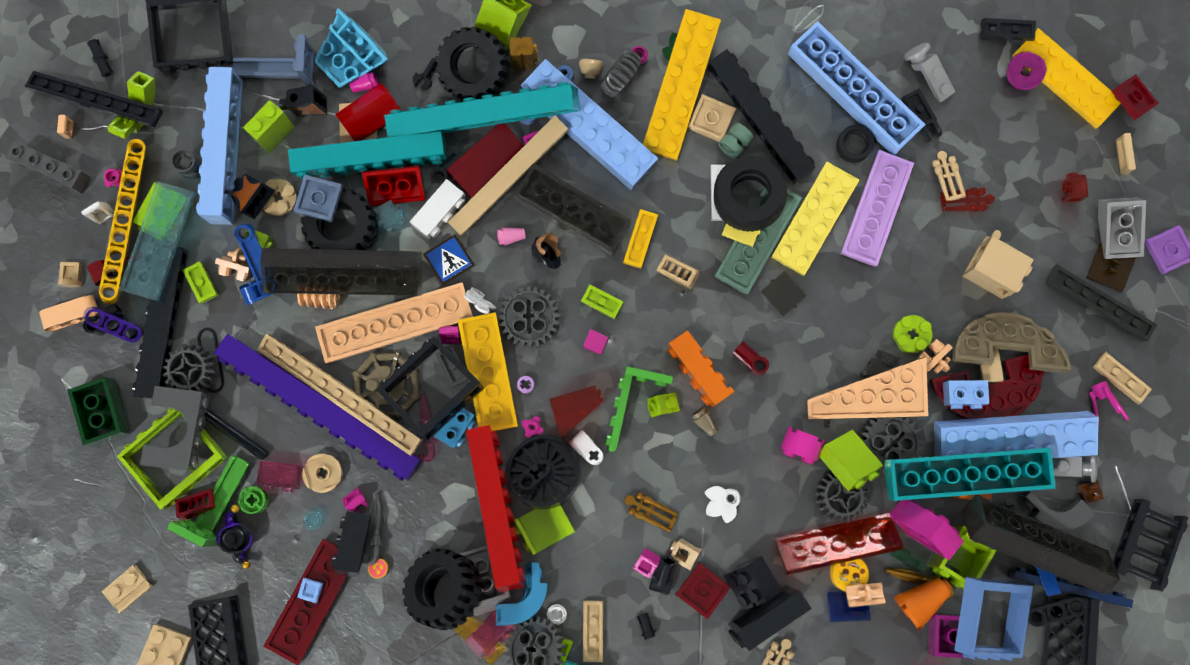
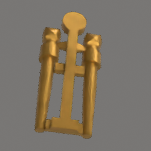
M637 492L636 498L641 500L639 503L631 495L625 497V504L637 506L636 509L633 507L629 508L628 513L630 515H635L636 518L642 519L667 532L671 531L678 513L656 502L650 496H644L642 492ZM643 502L646 503V504H648V505L651 504L650 507L648 508V507L642 505ZM654 506L672 514V519L654 511ZM641 508L647 511L646 515H644L643 512L639 511V509ZM650 514H653L667 521L669 523L668 527L650 518Z

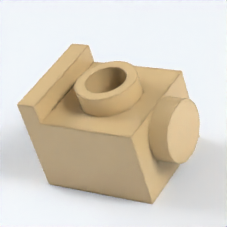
M680 539L678 542H673L669 551L672 552L671 556L678 564L691 570L702 549ZM682 549L687 550L688 554L684 555Z

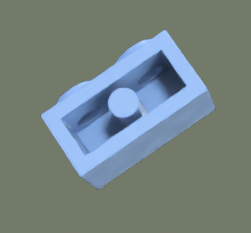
M988 380L944 382V406H951V409H963V406H970V409H983V405L989 404Z

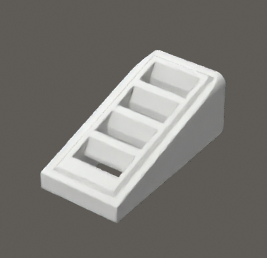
M96 202L81 212L84 216L98 224H102L114 216L113 209L106 202Z

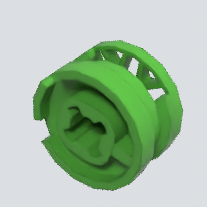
M251 486L245 488L239 494L238 505L245 513H262L269 505V494L261 487Z

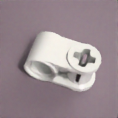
M582 429L568 442L591 465H599L603 461L602 451ZM592 451L594 453L599 452L597 455L599 459L597 461L595 459L590 460V453Z

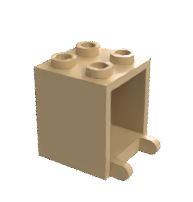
M996 230L992 233L991 237L987 236L984 238L962 276L1003 299L1020 291L1024 284L1022 282L1024 276H1028L1033 268L1031 264L1034 259L999 240L1001 232Z

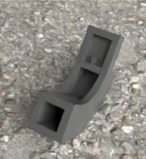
M1024 491L1019 496L1023 500L1022 504L1028 510L1033 511L1027 517L1036 524L1049 529L1069 530L1078 528L1096 515L1082 499H1074L1063 510L1055 512L1046 507L1032 491Z

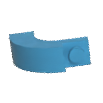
M539 563L525 565V593L517 603L496 605V626H509L524 622L540 609L546 596L547 583H540L542 570L539 568Z

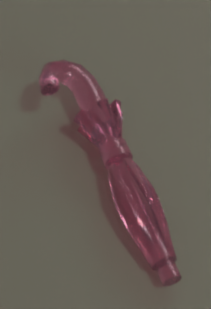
M421 393L420 417L424 425L432 418V414L425 393ZM434 436L427 443L425 441L423 443L427 444L428 450L427 457L424 456V453L419 454L423 462L429 463L435 457L434 443L437 440Z

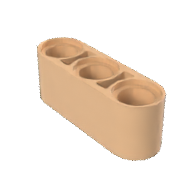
M92 295L83 296L41 310L39 314L44 331H54L83 322L85 320L83 313L86 308L97 307L95 297ZM91 312L88 317L95 316L98 312Z

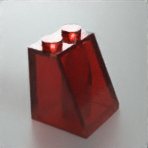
M595 385L549 399L560 437L562 439L566 438L600 408L603 398L600 389L596 390Z

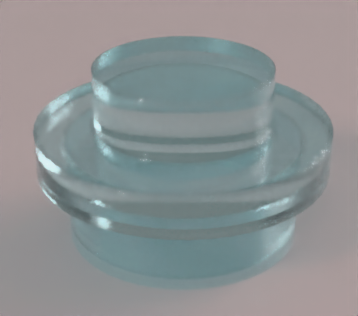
M309 511L304 515L303 524L309 530H317L323 524V516L318 511Z

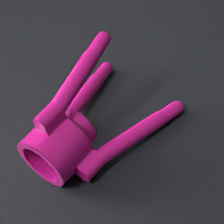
M1106 381L1091 386L1093 391L1089 392L1092 400L1094 415L1099 417L1096 397L1099 400L1108 398L1118 414L1121 413L1126 421L1129 420V417L1111 392Z

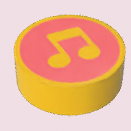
M379 558L377 563L368 565V572L373 578H382L389 571L387 561Z

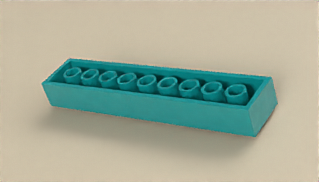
M568 82L557 83V87L543 85L538 86V90L524 88L520 89L519 93L506 91L501 92V96L489 94L483 95L482 99L471 97L463 99V102H456V100L446 101L445 105H438L437 103L426 105L427 108L410 107L408 108L409 111L392 110L390 111L391 114L384 115L387 136L396 137L437 131L447 133L581 111L578 88Z

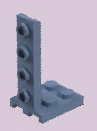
M297 34V41L294 42L296 58H233V70L240 78L301 79L305 86L314 85L313 73H315V65H313V60L316 52L305 34Z

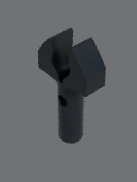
M435 58L431 59L423 73L414 74L413 83L415 88L419 81L423 79L424 83L420 88L421 91L428 90L432 86V81L429 80V77L438 62H435Z

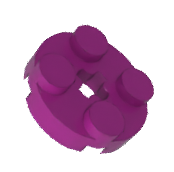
M1031 52L1020 53L1008 64L1006 70L1007 79L1018 90H1031L1037 87L1044 79L1046 64L1039 55ZM1024 66L1032 70L1029 72L1028 77L1025 74H1021Z

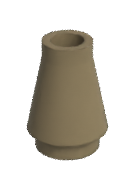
M705 407L698 409L692 414L693 422L709 436H712L719 430L709 410H706Z

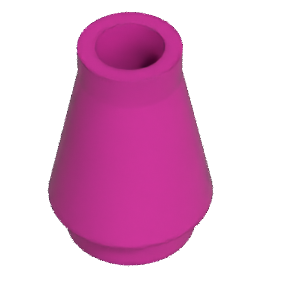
M367 72L353 82H350V88L353 93L368 91L379 85L374 72Z

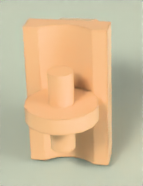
M236 248L234 252L228 251L227 256L216 258L215 264H219L218 274L231 276L232 269L237 270L235 279L247 281L251 273L248 263L244 262L247 260L241 248Z
M936 339L928 346L934 353L932 357L926 352H922L915 359L918 360L926 357L927 372L935 365H937L933 369L935 373L938 374L941 370L948 372L950 370L948 363L951 359L947 356L943 360L942 358L953 347L949 343L944 345Z
M882 583L845 587L849 607L886 603Z

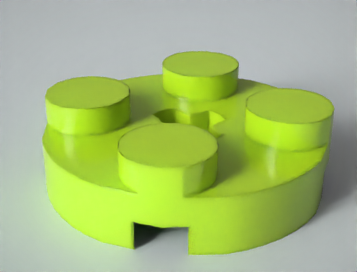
M905 316L895 324L892 337L901 351L915 354L925 350L932 341V326L920 316ZM913 329L917 337L910 339L911 335L908 334V331L910 332Z

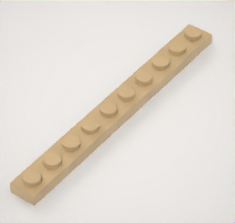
M271 334L264 336L257 348L260 353L410 456L415 453L423 440L419 435Z

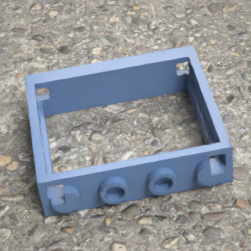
M966 577L954 651L963 653L962 657L975 660V657L983 660H988V658L1001 660L1002 658L1012 661V658H1022L1033 586L1014 581ZM984 590L1011 592L1003 647L976 645Z

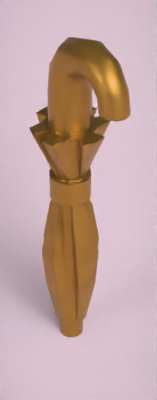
M886 567L885 569L886 573H890V575L907 582H920L924 584L939 577L921 576L912 570L903 568L890 569ZM950 584V586L952 587V589L950 590L951 595L949 596V598H948L947 600L952 599V597H953L954 594H955V592H954V587H953L951 584Z

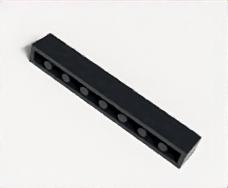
M726 49L709 61L708 70L795 185L813 172L815 169L814 160L811 156L806 155L802 144L792 136L791 129L782 123L779 113L774 112L770 107L769 100L761 95L758 85L755 82L752 83L749 79L746 69L741 68L737 63V57Z
M159 245V250H157L155 255L157 262L156 268L152 272L153 285L149 290L150 303L146 308L147 320L142 330L144 337L143 343L139 347L140 361L136 365L137 378L132 388L133 397L152 399L155 386L166 387L165 381L167 377H163L162 374L167 372V370L163 369V366H167L168 363L164 359L171 358L169 352H172L185 277L183 270L186 268L189 251L182 247Z

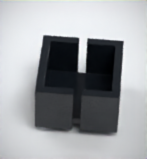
M762 555L739 564L724 575L729 587L733 590L744 610L767 603L783 591Z

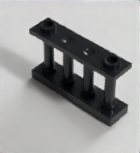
M1134 499L1109 572L1123 576L1127 572L1151 581V590L1163 592L1168 585V576L1182 535L1187 529L1188 517L1175 516L1172 519L1150 510V501ZM1149 517L1170 526L1168 537L1145 529L1143 526L1145 518ZM1142 535L1165 545L1162 555L1160 556L1138 547L1136 543L1139 536ZM1137 554L1158 563L1155 575L1131 565L1132 555Z

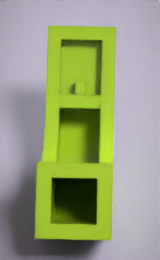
M137 71L127 81V99L153 106L156 90L155 78ZM117 116L107 127L108 132L126 139L132 132L138 133L144 124Z

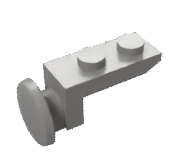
M929 43L919 44L906 52L904 58L906 61L910 60L912 62L911 66L914 71L922 72L934 97L939 102H942L955 93V90L937 54L926 53L931 45Z
M1091 455V460H1083L1082 457L1052 458L1054 476L1075 478L1091 476V483L1096 482L1098 475L1096 455Z

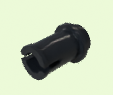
M644 613L636 616L642 632L641 637L643 636L644 640L655 637L654 632L656 630H653L649 614Z

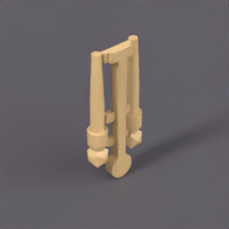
M944 151L938 152L937 160H934L932 164L935 167L934 171L938 176L946 201H954L966 197L956 157L950 156L948 159L949 163H947V153ZM949 166L951 167L952 173L949 172ZM953 176H955L961 194L957 195L951 178ZM944 178L947 179L952 196L950 197L947 191Z
M787 638L782 639L780 651L777 650L779 647L778 643L773 641L761 665H768V663L779 665L781 657H784L781 665H789L794 653L788 650L785 655L784 652L791 647V641ZM776 653L777 657L774 661H772L771 658H773L774 654Z

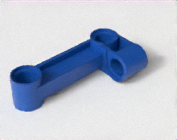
M244 223L236 227L234 236L238 240L256 280L239 287L246 305H249L272 295L277 291L279 283L255 233V228L249 223ZM241 228L248 229L249 236L247 238L241 235ZM266 281L272 283L273 290H267L264 287V283Z

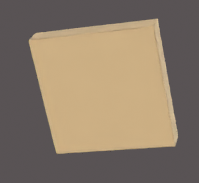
M702 94L687 129L719 142L726 134L736 108Z

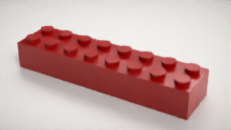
M490 425L466 430L495 588L500 593L523 588V582H526L524 569L519 566V562H522L520 549L515 545V542H518L517 531L511 524L515 521L513 511L508 507V503H511L509 491H507L506 487L504 488V484H507V479L503 468L500 467V465H503V458L499 449H497L500 446L498 435H496L495 430L492 431Z

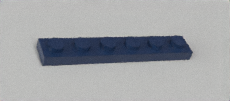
M1016 567V571L1008 570L1007 578L1043 586L1038 572L1035 575L1028 574L1029 570ZM1056 577L1061 591L1132 608L1133 600L1127 599L1126 594L1113 591V595L1106 593L1107 589L1094 587L1091 590L1087 589V584L1074 582V585L1067 584V579Z

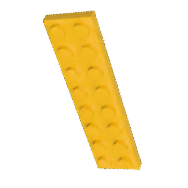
M685 9L643 145L653 154L677 161L721 19Z

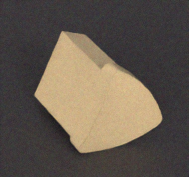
M60 262L57 285L69 288L81 287L82 263Z

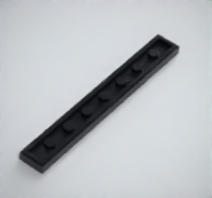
M36 71L32 72L25 84L28 90L151 127H156L163 114L161 108Z

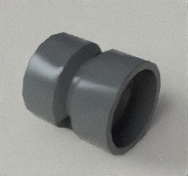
M185 148L178 149L172 154L170 159L171 166L184 178L192 180L200 176L199 167L202 165V161L190 150Z

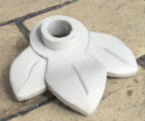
M472 287L464 294L465 299L473 303L475 308L482 313L489 314V309H497L492 303L483 299L485 295L476 288Z
M714 486L704 492L711 500L707 505L706 515L712 517L722 515L725 523H729L736 517V507L741 500L737 490L731 488L725 490L720 486ZM728 495L734 496L733 502L727 500Z

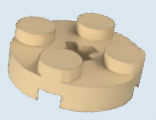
M283 179L268 180L266 185L273 188L275 192L263 207L264 211L274 217H283V215L293 212L298 197L293 185ZM281 194L283 200H279L278 203L275 202L276 199L274 197Z
M314 455L308 459L305 468H303V481L309 489L315 492L327 493L333 491L342 482V465L332 455ZM321 468L328 472L324 479L318 476Z

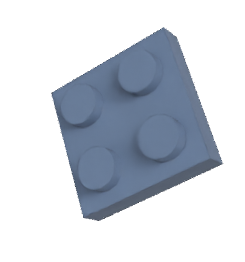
M304 175L293 211L297 214L332 222L343 185Z

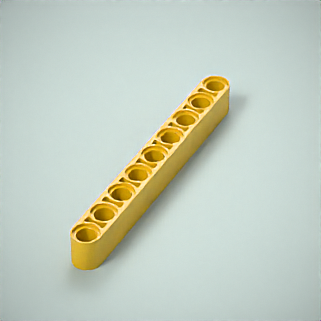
M133 139L127 145L101 277L99 295L102 302L108 305L116 303L119 298L144 169L146 147L144 142L139 139ZM140 148L142 149V151L139 153H135L132 151V149ZM136 165L139 168L137 170H130L129 166ZM132 182L135 184V186L133 188H127L125 184ZM124 200L132 202L129 206H124L121 203ZM120 218H127L129 220L126 224L118 222ZM117 236L125 237V240L122 242H116L114 239ZM113 254H120L122 256L117 261L111 259ZM110 272H116L118 274V276L115 279H110L107 277V275ZM111 290L115 294L107 298L103 295L104 292Z

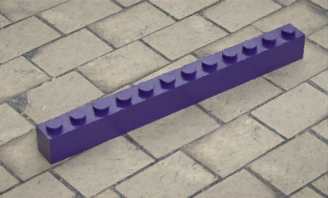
M226 334L215 350L214 354L219 356L218 361L227 366L230 363L235 367L233 369L235 372L242 376L244 374L251 377L249 381L257 386L262 384L266 387L265 391L274 397L277 394L282 398L281 402L289 407L294 405L298 408L296 412L306 418L309 415L314 419L313 423L321 428L326 426L330 429L328 433L336 438L341 436L346 440L345 444L353 449L358 447L362 450L361 454L370 460L373 457L378 461L377 465L385 470L390 468L394 471L393 475L401 481L404 478L410 480L421 464L422 460L414 454L410 456L319 392L235 337Z

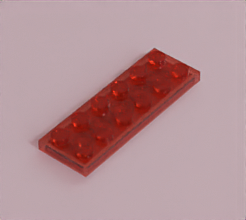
M890 513L775 538L787 575L903 550V543L892 518L889 516Z

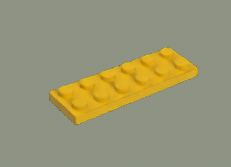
M1039 28L1035 31L1034 41H1026L1012 55L1015 57L1023 52L1039 55L1046 64V74L1042 82L1096 129L1121 104L1116 100L1115 95L1108 87Z
M496 312L459 319L458 325L467 370L484 387L473 398L478 427L490 425L492 431L517 427L518 423Z

